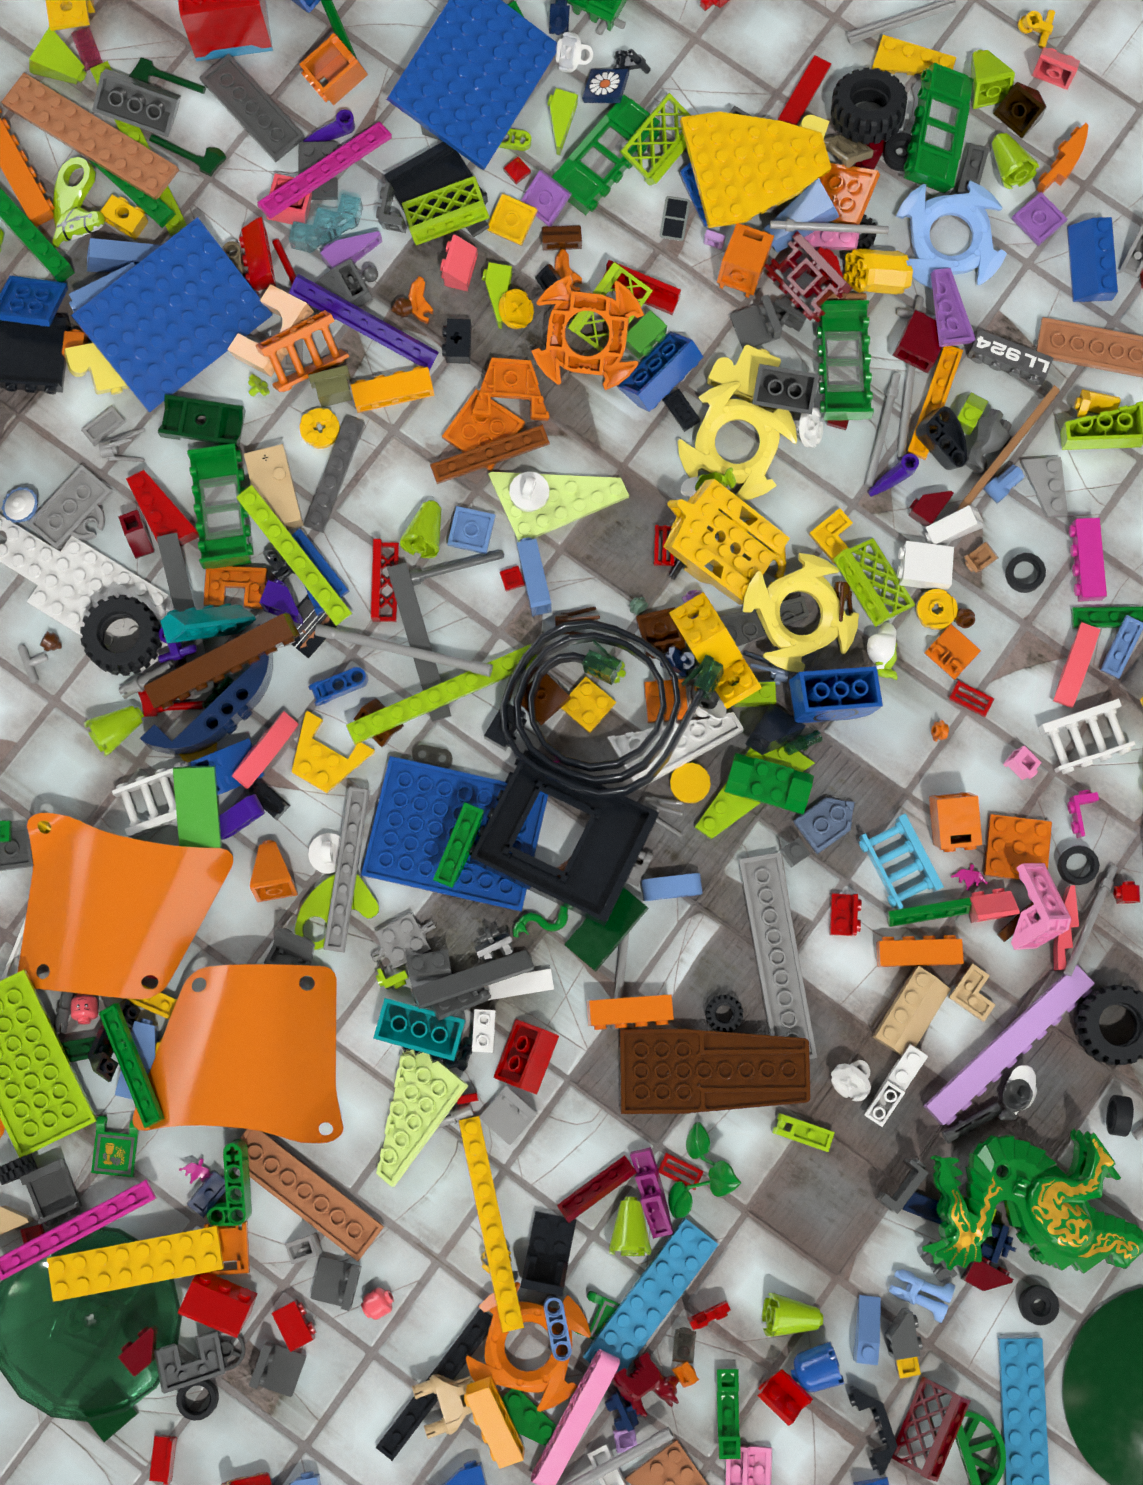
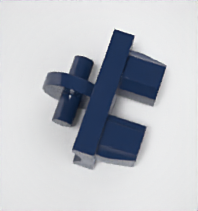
M556 0L555 4L551 3L549 34L561 35L569 32L570 5H567V0Z
M670 647L669 653H665L675 673L682 677H687L688 672L686 670L692 669L696 664V657L690 652L682 653L677 648Z
M1000 1223L999 1225L991 1224L992 1237H995L993 1244L989 1245L983 1242L980 1245L982 1255L994 1263H998L1000 1254L1007 1258L1009 1250L1016 1252L1017 1249L1011 1246L1013 1237L1007 1236L1009 1227Z
M619 1389L605 1401L609 1412L618 1409L621 1415L614 1419L617 1431L627 1429L629 1432L634 1430V1427L639 1424L637 1417L640 1414L636 1415L631 1402L621 1396Z

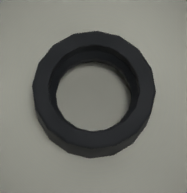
M1022 553L1015 556L1009 562L1005 577L1012 589L1020 593H1028L1034 591L1043 583L1046 577V568L1044 562L1038 556L1032 553ZM1024 561L1033 564L1037 570V578L1033 583L1022 584L1015 578L1014 569L1018 563Z
M1081 845L1070 847L1064 851L1059 857L1057 865L1062 879L1069 884L1077 886L1087 884L1095 879L1100 866L1095 852ZM1077 853L1086 856L1091 865L1088 874L1080 878L1072 876L1066 866L1069 857Z
M1121 1095L1111 1096L1106 1114V1128L1110 1135L1123 1137L1129 1135L1134 1115L1132 1098Z
M209 1379L180 1388L176 1396V1406L179 1412L185 1418L193 1421L208 1417L216 1409L219 1401L218 1390ZM193 1386H202L209 1392V1405L202 1411H192L185 1403V1395Z

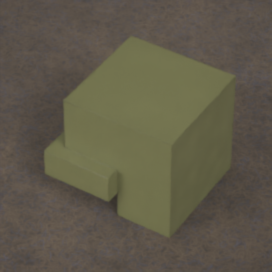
M347 365L308 375L312 389L316 388L322 408L352 400L347 381L351 379Z

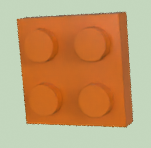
M678 679L681 708L677 721L682 720L688 709L685 679ZM664 680L667 703L664 722L669 721L674 705L672 680ZM656 681L644 682L648 723H655L660 709L658 684Z

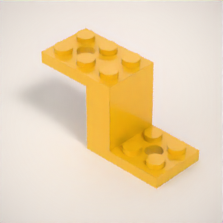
M46 0L51 31L90 25L89 13L95 12L94 0Z
M704 592L669 612L706 676L713 663L718 668L719 666L722 667L723 673L720 679L717 681L714 676H711L710 682L726 709L762 688ZM739 681L737 685L731 686L734 682Z

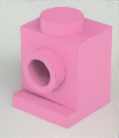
M1024 745L1013 751L1003 765L1005 767L1008 766L1021 780H1024L1026 778L1031 779L1038 773L1037 768L1041 762Z

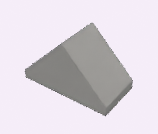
M317 1233L285 1244L291 1264L319 1256L323 1253Z

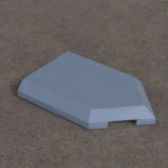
M826 797L793 822L814 852L818 854L851 830L855 802Z

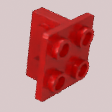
M780 1369L758 1388L760 1392L757 1396L788 1426L794 1423L801 1410L813 1400L783 1369Z

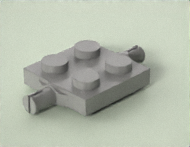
M412 913L375 932L381 949L370 954L373 961L375 962L385 956L390 960L393 968L397 969L407 963L406 957L428 952L431 948L426 941V933L436 928L433 925V921L431 920L429 923L421 926L416 922Z

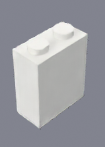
M906 541L903 547L899 548L898 559H901V566H898L897 578H900L899 585L947 591L952 585L954 547Z

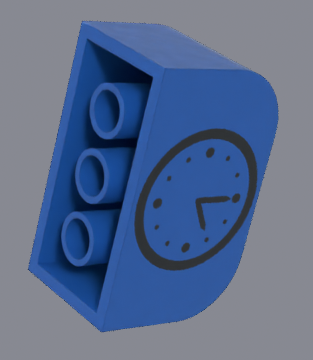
M877 666L798 672L789 680L795 722L798 723L857 719L871 715L883 707Z

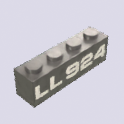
M980 329L975 336L976 340L973 341L967 356L968 358H971L975 363L989 365L993 370L1005 371L1014 378L1021 377L1026 379L1030 384H1043L1053 357Z

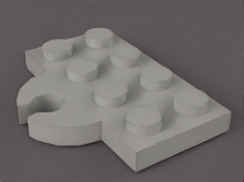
M81 465L27 524L57 550L71 536L82 541L92 540L97 536L94 532L87 531V525L95 522L97 528L103 531L105 517L99 506L113 492Z

